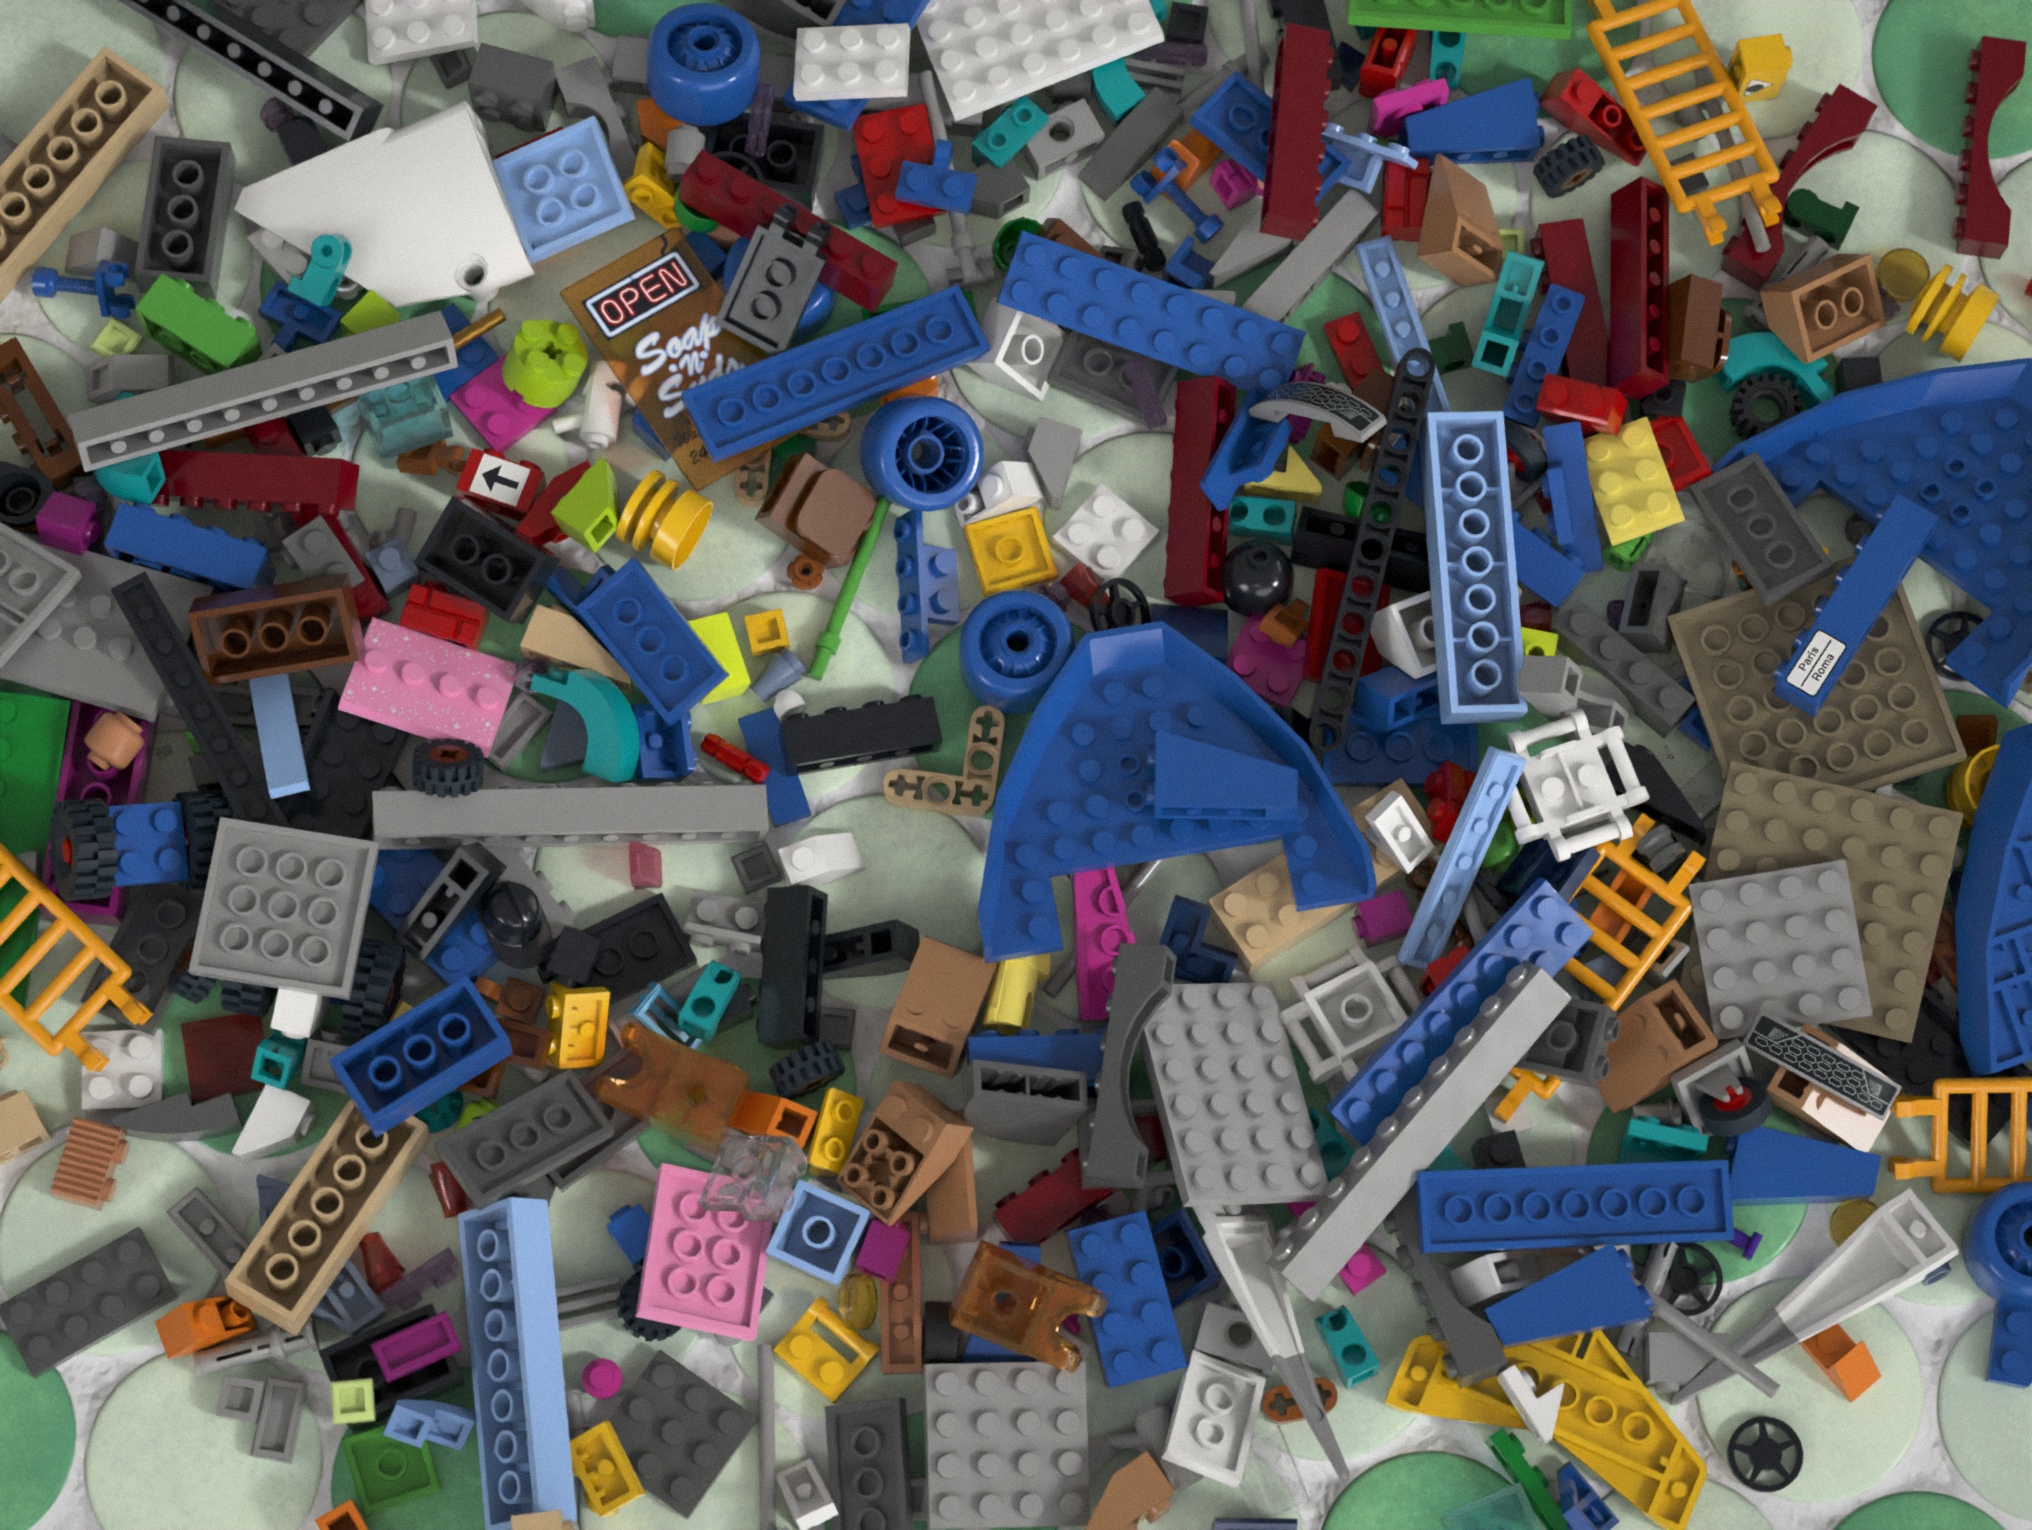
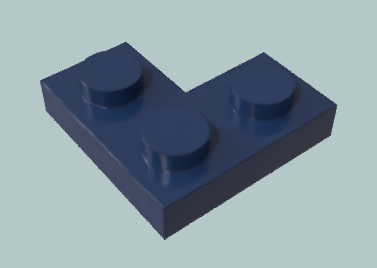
M1176 894L1159 945H1166L1177 956L1174 977L1194 984L1229 983L1238 953L1202 942L1212 906Z

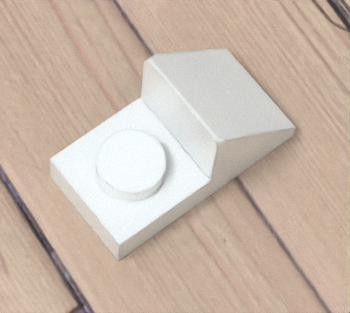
M1393 790L1365 816L1371 826L1365 832L1367 838L1407 874L1435 848L1402 795Z
M1514 1364L1501 1372L1496 1379L1539 1447H1542L1553 1437L1564 1383L1536 1398L1534 1392L1537 1391L1534 1381L1525 1370L1520 1372Z
M811 1458L775 1474V1479L799 1530H808L838 1515L835 1504Z

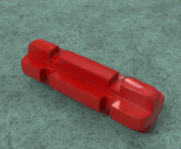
M708 733L700 745L703 753L716 758L718 762L739 774H743L745 778L754 783H764L770 773V768L767 764L760 760L757 761L750 754L731 743H727L716 734Z

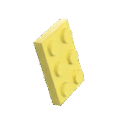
M1647 416L1622 425L1617 436L1599 433L1583 439L1591 489L1612 546L1685 521Z

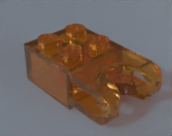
M632 1022L626 1023L620 1033L622 1043L627 1049L643 1059L642 1069L634 1078L626 1081L609 1076L601 1077L593 1088V1094L599 1101L718 1155L751 1086L749 1073ZM696 1092L703 1093L706 1100L704 1102L698 1100L697 1105H692L689 1096Z
M981 1239L948 1310L950 1325L1023 1356H1031L1072 1373L1078 1370L1082 1357L1080 1350L1075 1344L1058 1334L1060 1324L1066 1317L1076 1313L1094 1318L1099 1317L1104 1313L1109 1300L1099 1289ZM1008 1292L1011 1297L1010 1299L1003 1298L1001 1303L996 1301L995 1296L997 1294Z

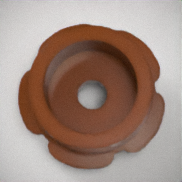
M806 554L796 556L795 561L788 564L787 577L791 579L792 585L799 590H812L823 581V563ZM803 569H808L810 571L809 574L804 575L802 573Z

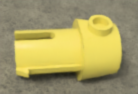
M1051 953L998 961L989 987L982 1023L983 1029L998 1031L1000 1036H1016L1017 1031L1029 1030L1037 983L1049 978Z

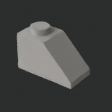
M1039 417L1036 428H1028L1022 448L1028 450L1027 462L1032 463L1041 491L1050 508L1058 511L1082 443L1083 430Z
M1648 1332L1643 1339L1644 1386H1655V1392L1658 1393L1679 1392V1386L1684 1387L1714 1356L1682 1332ZM1710 1333L1725 1345L1729 1342V1333Z

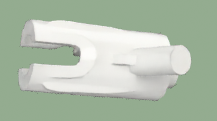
M612 361L592 362L582 391V395L585 396V402L578 407L575 414L552 419L556 434L580 428L579 437L585 441V445L589 448L604 450L608 448V445L615 444L623 406V398L620 393L625 390L627 368L623 364Z

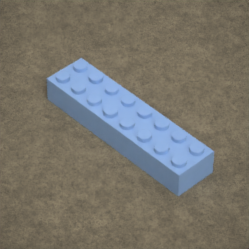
M1503 411L1428 412L1422 420L1419 432V447L1441 724L1518 722L1528 712L1527 700L1517 692V675L1519 670L1522 669L1524 658Z
M509 1197L497 1201L481 1211L475 1208L458 1214L486 1530H512V1515L561 1510L566 1520H572V1523L577 1522L547 1200Z

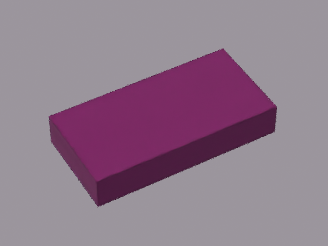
M446 1310L371 1344L387 1383L463 1350Z

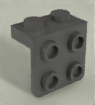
M321 514L291 535L287 534L281 538L285 546L279 549L280 553L292 570L300 567L307 577L306 579L348 573L351 588L365 580Z

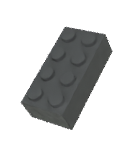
M155 136L134 277L141 293H147L161 273L173 280L175 277L185 280L193 287V293L201 298L211 297L216 299L236 167V158L230 142Z

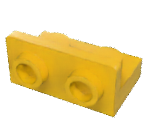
M648 142L638 149L634 173L623 181L622 184L631 202L667 230L673 232L682 226L673 212L674 195L678 185H681V183L673 182L667 178V171L664 169L665 154Z
M559 982L551 983L550 995H547L545 1000V1011L548 1017L547 1030L552 1031L554 1037L547 1058L558 1069L598 1067L603 1063L610 992L605 987L567 989Z
M828 1088L826 1090L807 1157V1163L810 1164L808 1173L819 1177H832L840 1174L849 1158L865 1099L836 1088Z
M604 1421L570 1441L572 1472L576 1477H580L586 1490L584 1492V1499L590 1510L597 1513L599 1517L613 1516L619 1512L618 1509L646 1494L610 1421Z

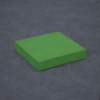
M386 1424L341 1438L364 1517L443 1492L427 1439L424 1440L422 1447L419 1448L384 1436L383 1430Z

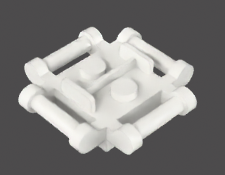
M1580 708L1569 712V716L1525 732H1521L1518 729L1507 733L1512 753L1521 755L1527 760L1519 780L1537 824H1531L1519 791L1515 786L1507 806L1517 828L1514 834L1518 844H1525L1540 838L1548 840L1555 859L1561 862L1569 859L1572 853L1615 838L1621 841L1633 836L1630 822L1624 815L1623 810L1641 804L1650 797L1646 787L1640 785L1622 742L1625 736L1621 726L1608 728L1592 736L1587 717ZM1574 731L1577 741L1572 740L1530 757L1527 747ZM1608 746L1626 790L1625 794L1616 795L1598 749ZM1608 818L1611 821V824L1568 839L1562 836L1564 833Z
M1355 945L1346 950V955L1304 976L1298 974L1288 979L1293 994L1300 1002L1278 1015L1285 1030H1287L1309 1066L1308 1074L1314 1084H1321L1329 1080L1335 1073L1341 1070L1347 1082H1349L1359 1071L1355 1063L1376 1053L1409 1018L1384 978L1391 979L1411 1013L1423 1003L1403 971L1405 965L1397 960L1398 955H1392L1374 964L1372 959H1367L1360 946ZM1310 1017L1317 1034L1331 1055L1330 1058L1324 1061L1300 1023L1301 1020Z

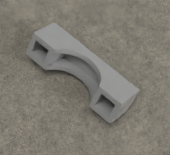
M596 56L556 69L558 93L568 118L587 119L594 115L598 119L601 129L609 139L608 147L621 182L625 181L634 173L636 164L635 153H638L639 147L633 131L626 133L622 121L627 120L620 99H612L609 89L614 88L607 67L600 69ZM629 200L631 206L635 205L633 202Z
M1524 656L1522 669L1519 670L1517 675V692L1548 720L1554 722L1569 716V712L1581 708L1587 717L1592 736L1614 726H1621L1625 736L1629 713L1614 699L1603 698L1580 691L1583 670L1568 656ZM1574 731L1565 734L1571 740L1577 741Z

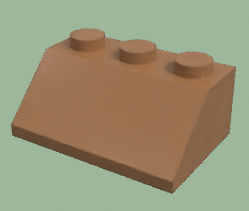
M1837 254L1760 291L1769 329L1804 364H1809L1887 325L1870 254Z
M964 1109L954 1111L965 1120ZM971 1134L956 1160L922 1194L926 1198V1210H919L920 1234H928L929 1245L977 1241L978 1221Z

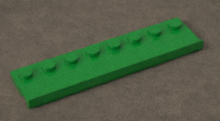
M0 691V842L15 857L24 851H39L41 881L51 828L49 825L50 818L53 817L52 810L55 806L72 701ZM13 876L0 889V923L29 892ZM37 907L0 946V980L36 942L41 914ZM32 969L9 993L25 1010Z

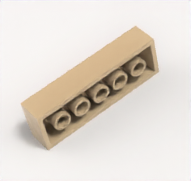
M1402 778L1348 811L1370 848L1377 881L1375 894L1407 874L1365 835V832L1371 827L1365 816L1391 790L1402 795L1435 846L1416 867L1439 854L1444 845L1443 842L1432 838L1431 821L1427 818L1425 810ZM1283 852L1207 901V905L1212 906L1209 919L1230 950L1238 953L1237 960L1245 972L1250 975L1355 908L1358 903L1364 901L1296 912Z
M350 1099L225 1280L228 1296L294 1336H297L429 1141L428 1125L411 1116L375 1138Z

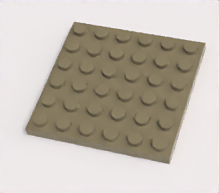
M1858 555L1833 562V573L1768 607L1764 605L1753 588L1667 616L1673 641L1693 696L1696 698L1695 702L1724 782L1726 781L1730 761L1869 792L1967 759L1966 751L1902 583L1815 718L1774 695L1776 681L1772 677L1782 660L1790 661L1795 654L1796 649L1793 648V644L1804 627L1810 630L1817 618L1813 614L1824 596L1831 598L1837 589V586L1833 583L1841 568L1845 564L1851 567Z
M1730 761L1703 882L1846 859L1873 1015L1824 1024L1912 1043L1963 813ZM1693 921L1688 943L1690 951L1685 957L1679 985L1683 991L1707 996Z

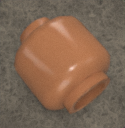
M119 710L115 715L104 713L85 736V743L91 749L87 757L105 771L110 765L117 769L126 768L144 745L143 737L140 735L143 728Z

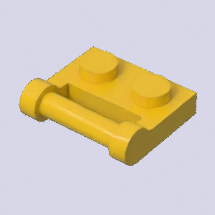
M820 1296L812 1303L806 1313L773 1351L830 1402L835 1404L876 1357L881 1347L873 1340L870 1342L866 1341L828 1308L830 1304ZM817 1320L858 1354L852 1364L810 1329Z

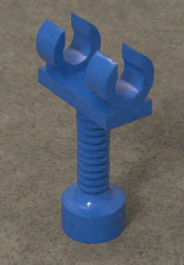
M1166 145L1153 157V161L1167 175L1157 184L1156 179L1148 171L1142 170L1130 181V186L1138 195L1144 198L1143 200L1147 205L1162 192L1167 193L1166 195H1169V198H1172V201L1177 206H1180L1179 208L1182 209V212L1195 223L1196 229L1193 234L1204 245L1225 224L1215 213L1209 216L1204 214L1203 211L1201 212V209H1198L1199 207L1196 206L1194 201H1191V198H1188L1189 196L1178 187L1175 179L1188 165L1184 160L1181 161L1174 149Z
M102 260L93 273L94 280L59 277L55 268L40 266L33 273L32 290L36 297L53 298L57 291L97 295L102 317L112 315L116 319L130 318V309H135L136 307L134 297L131 294L121 293L115 295L114 287L124 286V277L130 278L128 265L124 262L109 263V261Z

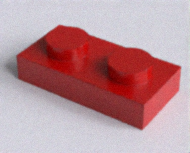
M1359 311L1324 323L1323 332L1344 380L1352 392L1373 367L1381 373L1385 372Z

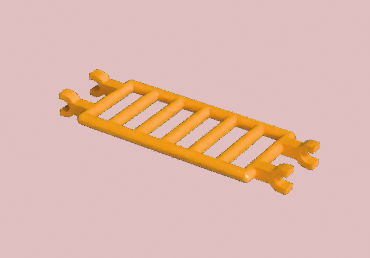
M1586 0L1588 6L1593 9L1597 19L1587 23V34L1676 210L1679 213L1695 211L1709 246L1724 242L1722 232L1727 229L1725 221L1717 213L1713 203L1748 191L1758 208L1764 227L1779 223L1777 213L1782 211V206L1768 186L1778 181L1780 177L1779 171L1691 0H1651L1619 12H1615L1610 0ZM1674 8H1678L1685 21L1684 24L1611 48L1604 34L1605 31ZM1689 37H1693L1700 53L1629 77L1625 76L1618 62ZM1708 66L1715 80L1714 83L1641 107L1634 93V90ZM1723 95L1731 111L1657 137L1648 121ZM1736 125L1739 126L1746 140L1737 145L1672 167L1663 151ZM1750 155L1754 156L1761 169V172L1688 197L1678 181Z
M1644 813L1641 814L1632 826V837L1622 840L1618 846L1612 841L1593 846L1601 856L1568 902L1569 904L1581 887H1583L1652 938L1637 957L1575 911L1594 932L1589 940L1628 970L1617 985L1613 987L1574 957L1562 968L1603 998L1604 1002L1602 1004L1608 1005L1615 1012L1692 913L1691 900L1683 895L1682 892L1706 861L1704 857L1693 850L1672 880L1667 883L1633 858L1631 855L1636 850L1637 842L1650 832L1655 824V821ZM1605 856L1675 907L1662 926L1592 875ZM1513 1067L1508 1074L1515 1078L1517 1082L1495 1109L1494 1115L1504 1123H1507L1530 1091L1542 1099H1549L1563 1081H1559L1551 1076H1546L1542 1080L1533 1072Z
M0 842V889L13 876L29 891L1 921L0 946L40 903L57 918L0 980V1008L49 1055L57 1056L67 1046L90 1072L94 1070L101 1072L111 1060L80 1033L84 1026L109 999L134 1025L137 1023L144 1025L154 1013L122 986L131 976V968ZM69 930L85 946L25 1010L9 993L65 932ZM97 957L113 973L53 1037L37 1020L91 961Z
M2032 1077L1939 1078L1933 1083V1096L1898 1094L1890 1108L1891 1112H1895L1896 1118L1932 1115L1931 1157L1888 1156V1172L1893 1173L1894 1179L1931 1177V1190L1937 1194L1993 1193L2010 1183L2032 1181V1176H2025L2027 1092H2032ZM1972 1093L1970 1177L1947 1178L1949 1094ZM1988 1093H2011L2009 1177H1986Z

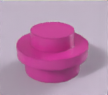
M605 1358L595 1359L585 1367L582 1373V1384L590 1396L596 1399H607L619 1391L622 1385V1373L618 1365L612 1360Z

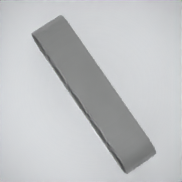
M1354 188L1349 190L1317 224L1316 228L1305 237L1304 241H1301L1249 297L1241 309L1285 324L1355 248V244L1360 243L1380 219L1382 211Z

